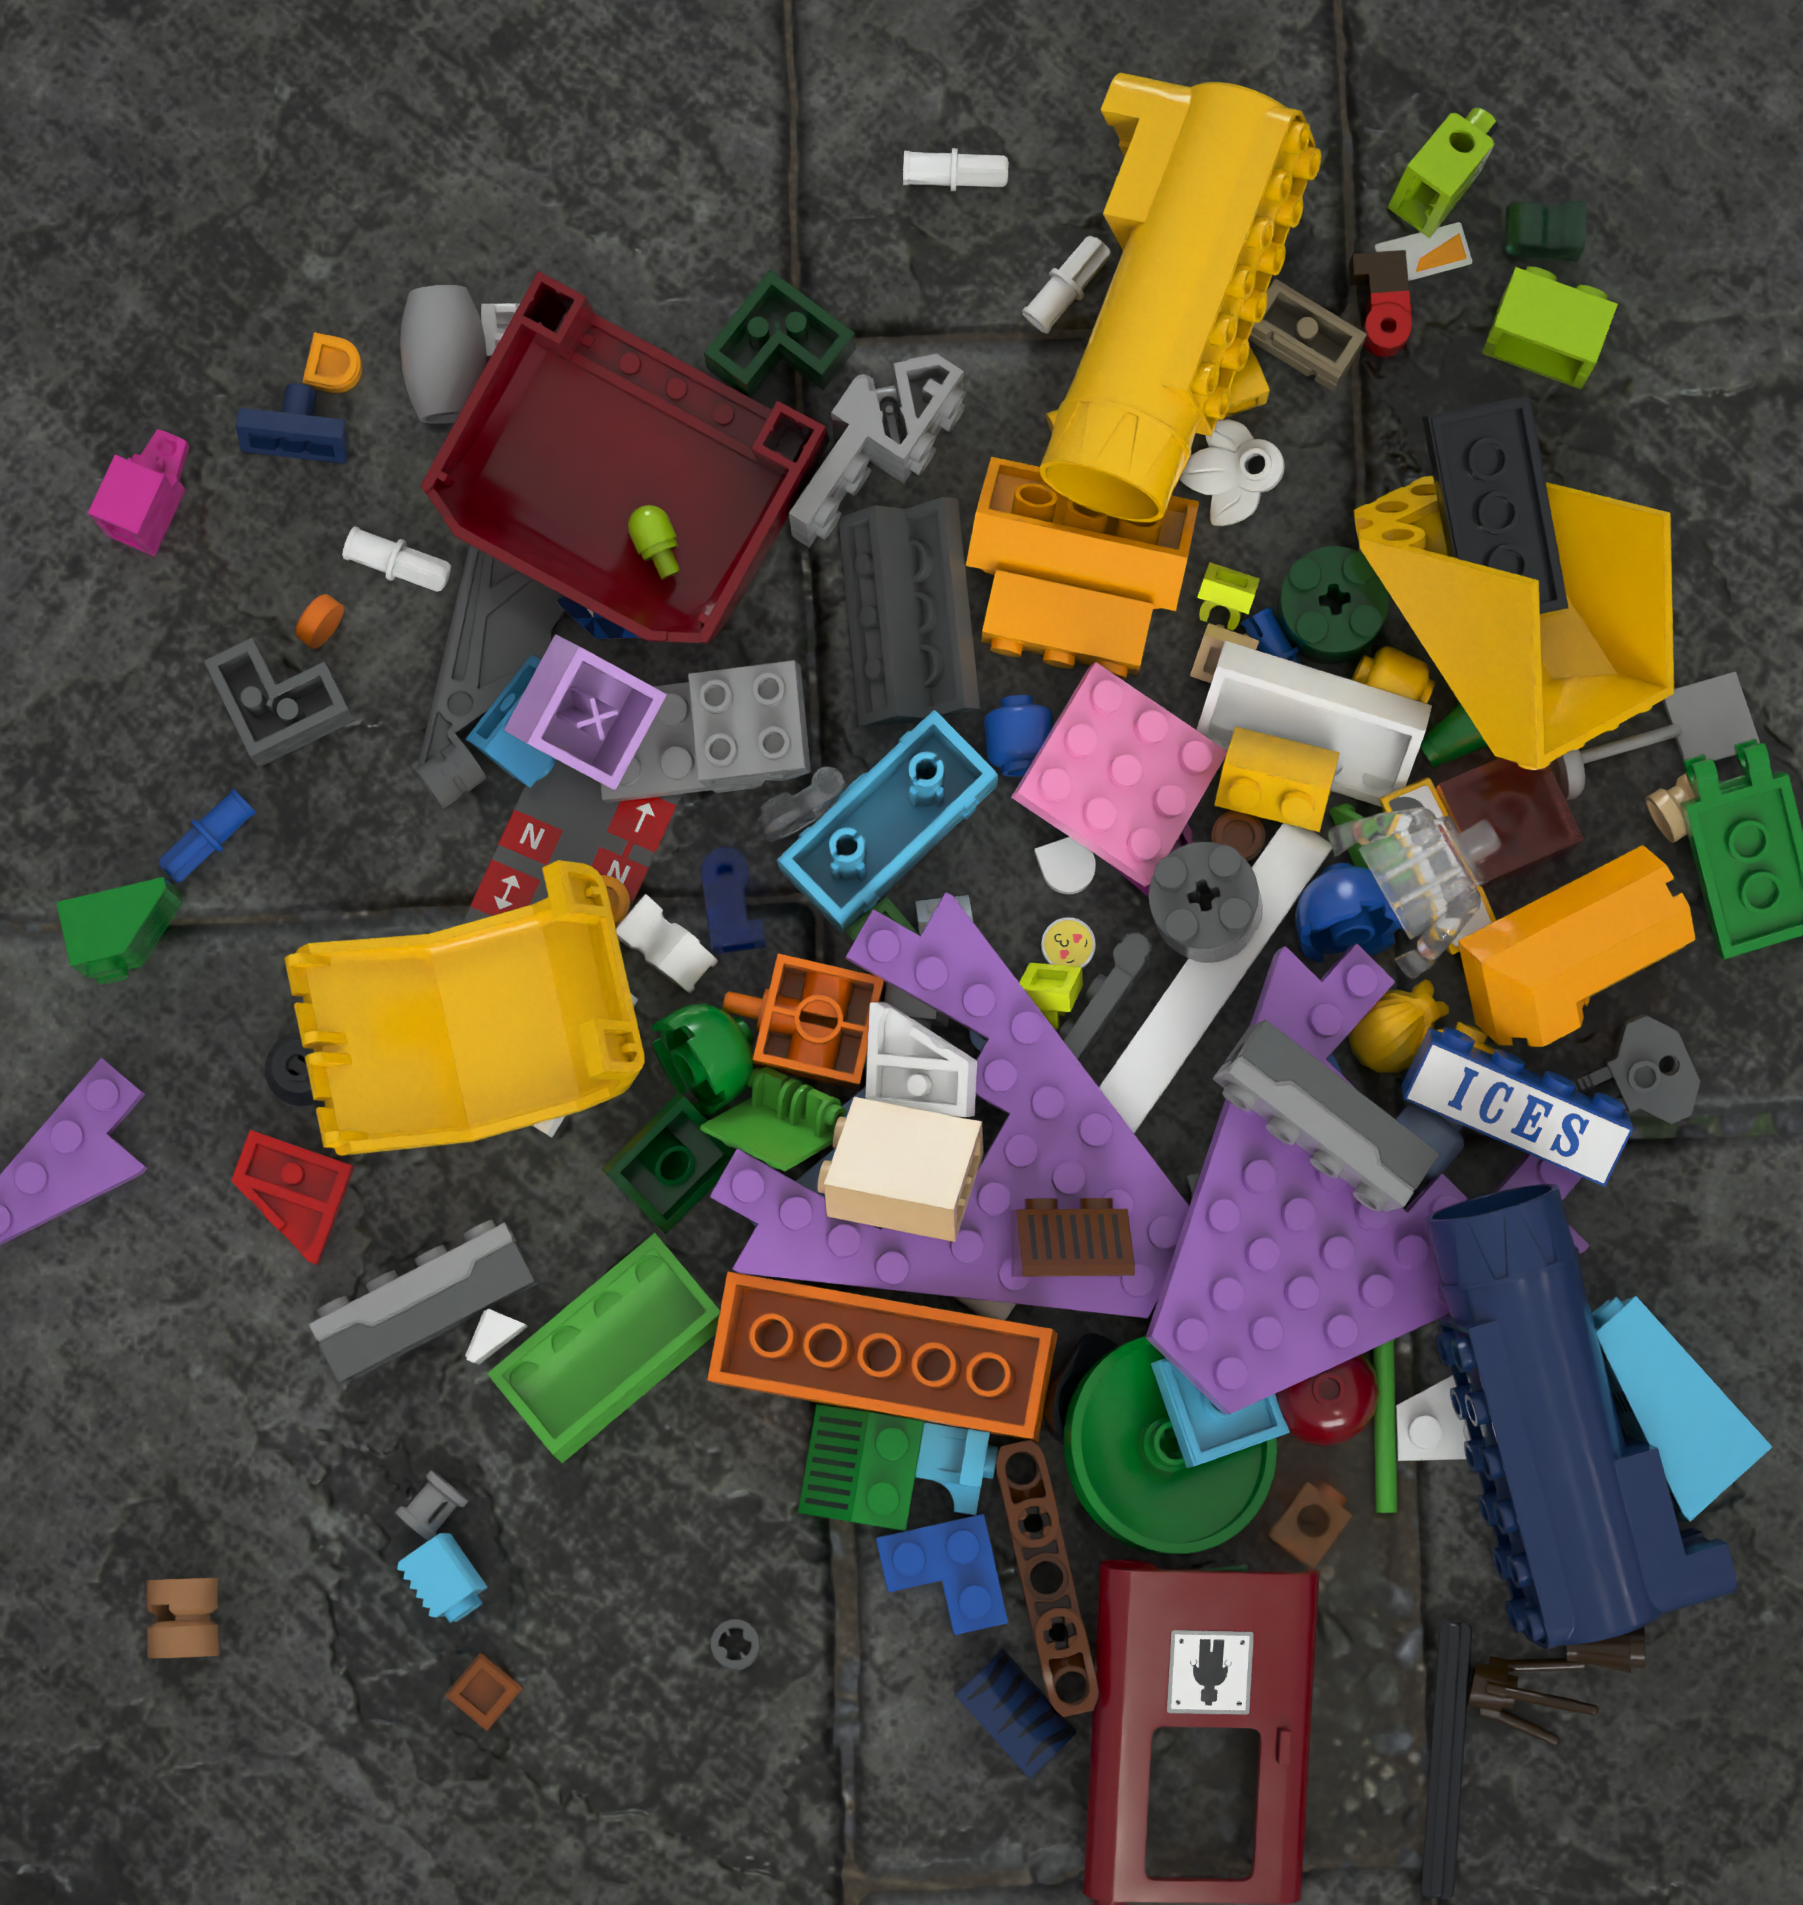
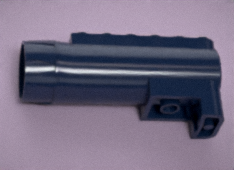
M1536 1184L1507 1189L1471 1198L1428 1215L1426 1223L1438 1265L1439 1287L1443 1291L1450 1313L1448 1316L1438 1318L1442 1333L1436 1335L1437 1349L1443 1364L1446 1367L1451 1366L1456 1387L1450 1389V1398L1456 1416L1459 1420L1464 1419L1470 1440L1464 1442V1452L1471 1471L1474 1474L1479 1473L1484 1493L1478 1495V1505L1485 1524L1488 1527L1492 1526L1495 1534L1497 1547L1492 1548V1559L1500 1579L1507 1580L1511 1600L1506 1601L1505 1607L1513 1631L1515 1633L1523 1632L1529 1641L1545 1650L1561 1645L1590 1643L1642 1628L1657 1620L1664 1613L1735 1593L1737 1580L1728 1543L1717 1538L1708 1540L1704 1538L1703 1532L1694 1528L1679 1531L1658 1448L1622 1433L1584 1287L1578 1257L1580 1254L1579 1249L1575 1246L1570 1233L1559 1186L1557 1184Z

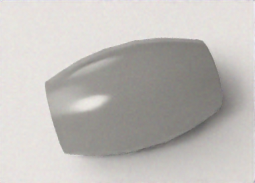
M435 285L421 287L410 291L407 297L400 333L401 365L407 393L421 422L432 424L455 423L487 365L486 342L481 319L468 289L464 286Z

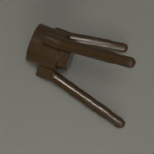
M1490 1656L1488 1664L1475 1662L1467 1706L1480 1708L1479 1717L1500 1721L1555 1746L1560 1742L1559 1736L1503 1710L1502 1707L1513 1709L1514 1701L1519 1700L1592 1716L1597 1715L1599 1712V1708L1595 1704L1518 1688V1676L1508 1674V1672L1583 1670L1588 1666V1663L1567 1661L1566 1658L1507 1660Z

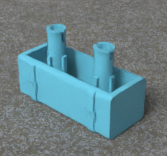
M935 710L925 717L911 732L907 731L898 740L899 743L868 773H863L853 781L840 795L838 801L811 827L808 826L799 835V839L777 859L778 867L782 874L841 934H844L845 930L862 915L868 913L877 904V901L963 819L967 820L976 811V806L998 785V774Z

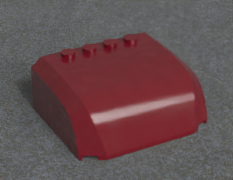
M538 271L420 487L431 500L455 537L646 641L709 643L728 622L742 600L786 522L790 510L798 500L827 447L829 437L824 425L778 400L774 408L770 409L596 315L586 296ZM644 505H654L664 510L678 537L676 539L678 547L672 550L681 572L664 580H661L652 559L644 561L642 555H638L628 532V521L631 514L637 508Z

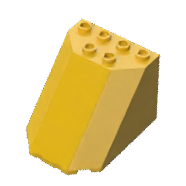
M1433 476L1421 477L1406 487H1400L1370 504H1365L1355 509L1354 522L1361 551L1494 756L1517 762L1518 766L1524 769L1536 770L1545 768L1550 765L1551 761L1571 750L1582 748L1589 740L1604 732L1618 728L1620 723L1638 713L1651 710L1653 705L1674 694L1670 512L1546 482L1569 608L1540 614L1539 580L1448 556Z

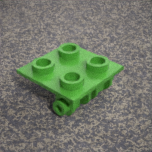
M766 1066L762 1069L757 1067L753 1069L748 1082V1086L752 1088V1097L702 1124L700 1127L701 1131L723 1141L725 1145L738 1148L759 1158L770 1167L787 1171L833 1144L836 1122L840 1116L846 1117V1109L841 1107L839 1099L824 1094L808 1084L802 1085V1082L795 1078L788 1080V1076L776 1071L772 1067Z

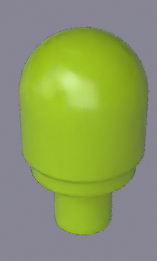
M644 505L637 508L629 518L628 532L638 555H642L644 561L653 560L661 580L678 574L681 570L672 550L678 547L676 541L678 537L668 515L664 510L654 505Z

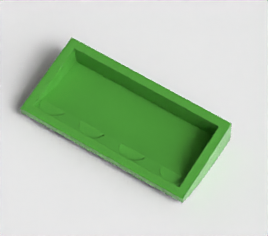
M654 1233L487 1374L552 1455L561 1463H564L716 1334L720 1310L657 1234Z

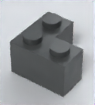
M253 637L204 660L249 756L258 767L356 721L332 671L325 661L278 684L261 648Z

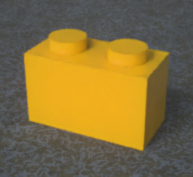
M1235 726L1223 764L1214 806L1320 832L1340 752Z

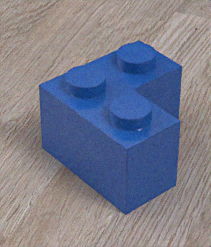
M984 1514L876 1538L887 1591L893 1592L942 1581L954 1635L1008 1623Z

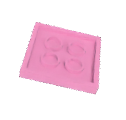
M1095 662L1087 669L1011 798L1146 887L1151 883L1157 863L1167 857L1226 757L1227 750Z

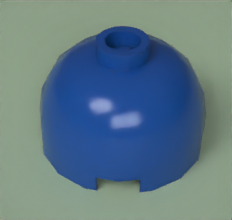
M1337 863L1325 868L1321 875L1311 881L1302 891L1295 911L1296 930L1301 949L1306 957L1316 962H1323V953L1335 954L1345 952L1354 944H1358L1369 956H1374L1395 944L1393 933L1396 930H1406L1407 928L1403 908L1393 885L1383 875L1374 870L1352 866L1348 863Z

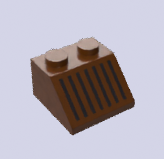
M1058 1198L1025 1199V1209L1011 1210L1012 1277L1135 1276L1128 1209H1113V1198H1080V1209H1058Z

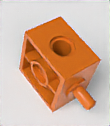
M777 954L770 988L765 989L763 999L729 991L725 994L722 1009L730 1014L758 1020L756 1031H759L753 1056L756 1068L762 1069L769 1066L782 1074L861 1091L868 1052L870 1003L882 1002L885 981L874 975Z

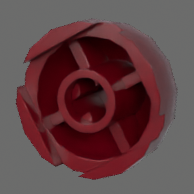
M1362 1353L1277 1392L1275 1395L1291 1435L1301 1442L1327 1446L1344 1443L1365 1429L1376 1412L1380 1392L1376 1371L1366 1355Z

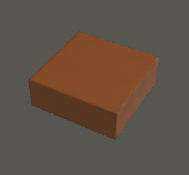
M480 1652L445 1696L488 1731L524 1687L484 1653Z

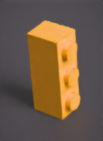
M996 570L982 629L981 642L991 644L990 651L1008 657H1021L1022 651L1043 655L1042 661L1044 663L1059 668L1073 669L1075 662L1089 666L1097 662L1120 679L1126 680L1127 674L1135 676L1139 674L1154 604Z

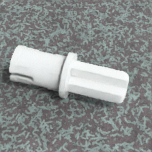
M952 148V153L904 151L903 185L951 186V191H956V186L1004 187L1008 182L1009 162L1007 157L1000 155L958 154V148Z
M1093 236L1086 237L1059 270L1053 268L1049 272L1051 279L1030 304L1022 310L1024 317L1041 332L1048 334L1051 327L1075 299L1082 300L1085 297L1083 289L1111 257V251L1104 242Z
M356 526L351 529L342 553L345 560H352L386 573V579L390 581L398 577L436 592L441 591L446 586L451 571V565L447 561L407 547L406 540L400 539L395 543L360 530Z

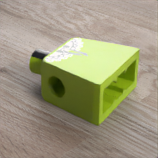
M1473 108L1466 118H1463L1458 113H1451L1407 165L1387 208L1430 239L1485 165L1495 145L1491 138L1498 129V123L1495 118L1481 108Z

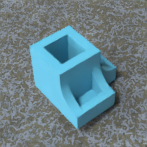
M924 1422L915 1478L931 1480L942 1484L953 1498L955 1513L976 1516L982 1478L993 1479L998 1446L988 1445L990 1432Z

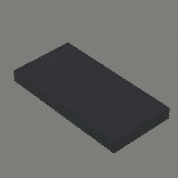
M1530 395L1423 416L1422 420L1448 556L1539 580L1540 614L1569 608Z

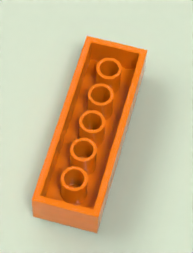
M727 1272L707 1381L718 1385L1039 1442L1058 1333L1050 1328Z

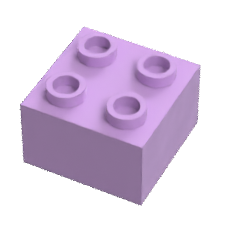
M555 634L504 731L607 787L616 790L667 694Z

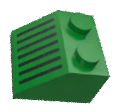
M161 877L56 902L70 966L88 979L96 978L97 984L114 983L129 978L128 970L143 966L182 905L181 892L167 879Z
M816 1404L798 1513L906 1531L924 1421Z

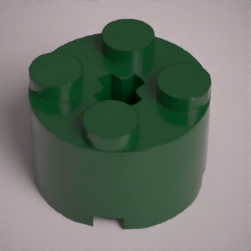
M1341 546L1322 547L1302 556L1288 571L1277 599L1276 619L1293 648L1298 647L1300 649L1299 653L1304 655L1305 658L1320 664H1340L1356 658L1373 643L1388 612L1389 593L1363 552ZM1326 596L1334 597L1336 603H1343L1338 615H1331L1329 606H1320L1323 604Z

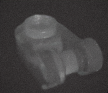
M833 767L820 768L814 773L811 786L793 796L789 792H784L766 801L761 806L764 813L757 819V824L766 840L772 842L782 839L820 819L847 789L842 774Z

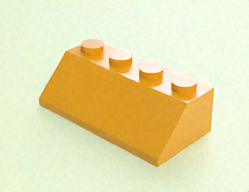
M991 457L975 514L966 566L979 568L992 575H995L996 570L1153 603V609L1164 608L1176 611L1199 501L1171 496L1166 512L1160 520L1153 522L1123 520L1093 511L1064 497L1043 480L1039 472L1040 467Z

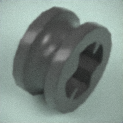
M730 1619L721 1623L714 1630L711 1637V1651L715 1660L721 1666L730 1670H741L750 1666L756 1660L760 1651V1639L756 1630L749 1623L740 1619ZM731 1629L743 1630V1639L751 1643V1649L746 1656L740 1652L742 1658L740 1660L727 1659V1649L720 1647L721 1637L724 1634L731 1637L729 1632Z

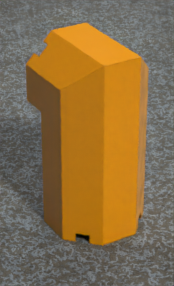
M1642 845L1458 940L1475 1024L1498 1045L1513 1046L1512 1038H1527L1528 1046L1544 1047L1581 1027L1584 1018L1582 1008L1583 1005L1588 1006L1591 996L1681 950L1696 940L1690 906L1683 893L1672 897L1666 886L1667 882L1674 879L1668 866Z

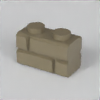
M1275 279L1266 292L1267 307L1264 317L1260 323H1254L1248 340L1306 376L1313 374L1316 382L1335 392L1361 351L1367 334Z

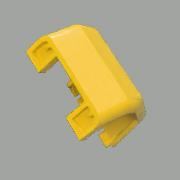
M557 860L542 867L548 897L532 905L430 934L308 943L298 948L296 953L284 958L292 996L303 997L304 1003L297 1002L294 1004L302 1047L314 1050V1053L305 1056L313 1099L325 1102V1107L316 1108L323 1147L334 1148L338 1155L344 1156L474 1142L584 1111L617 1097L629 1089L643 1067L645 1061L644 1051L607 888L597 870L584 863Z

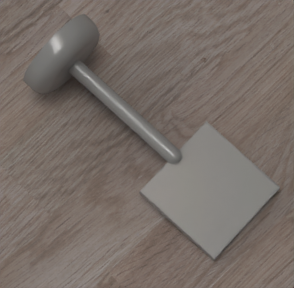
M1736 671L1674 689L1673 695L1662 700L1670 722L1668 726L1582 751L1579 749L1571 750L1551 761L1550 765L1542 768L1554 796L1560 802L1575 799L1581 795L1585 787V763L1671 738L1676 740L1682 761L1704 754L1706 760L1712 758L1715 762L1735 756L1734 744L1754 738L1757 739L1759 744L1760 741Z

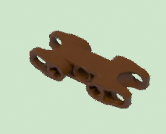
M1032 1440L1001 1446L996 1458L995 1472L1048 1701L1062 1717L1093 1711L1098 1700L1099 1690L1044 1453ZM1023 1453L1034 1460L1036 1475L1030 1483L1018 1485L1008 1478L1005 1465L1010 1456ZM1030 1514H1037L1043 1520L1042 1529L1036 1533L1028 1532L1024 1526V1520ZM1042 1561L1054 1563L1059 1567L1062 1574L1060 1586L1050 1594L1037 1592L1030 1582L1032 1569ZM1054 1623H1063L1067 1627L1068 1635L1064 1641L1056 1642L1050 1638L1049 1629L1052 1628ZM1069 1671L1081 1673L1086 1681L1084 1695L1074 1702H1065L1056 1693L1058 1678Z

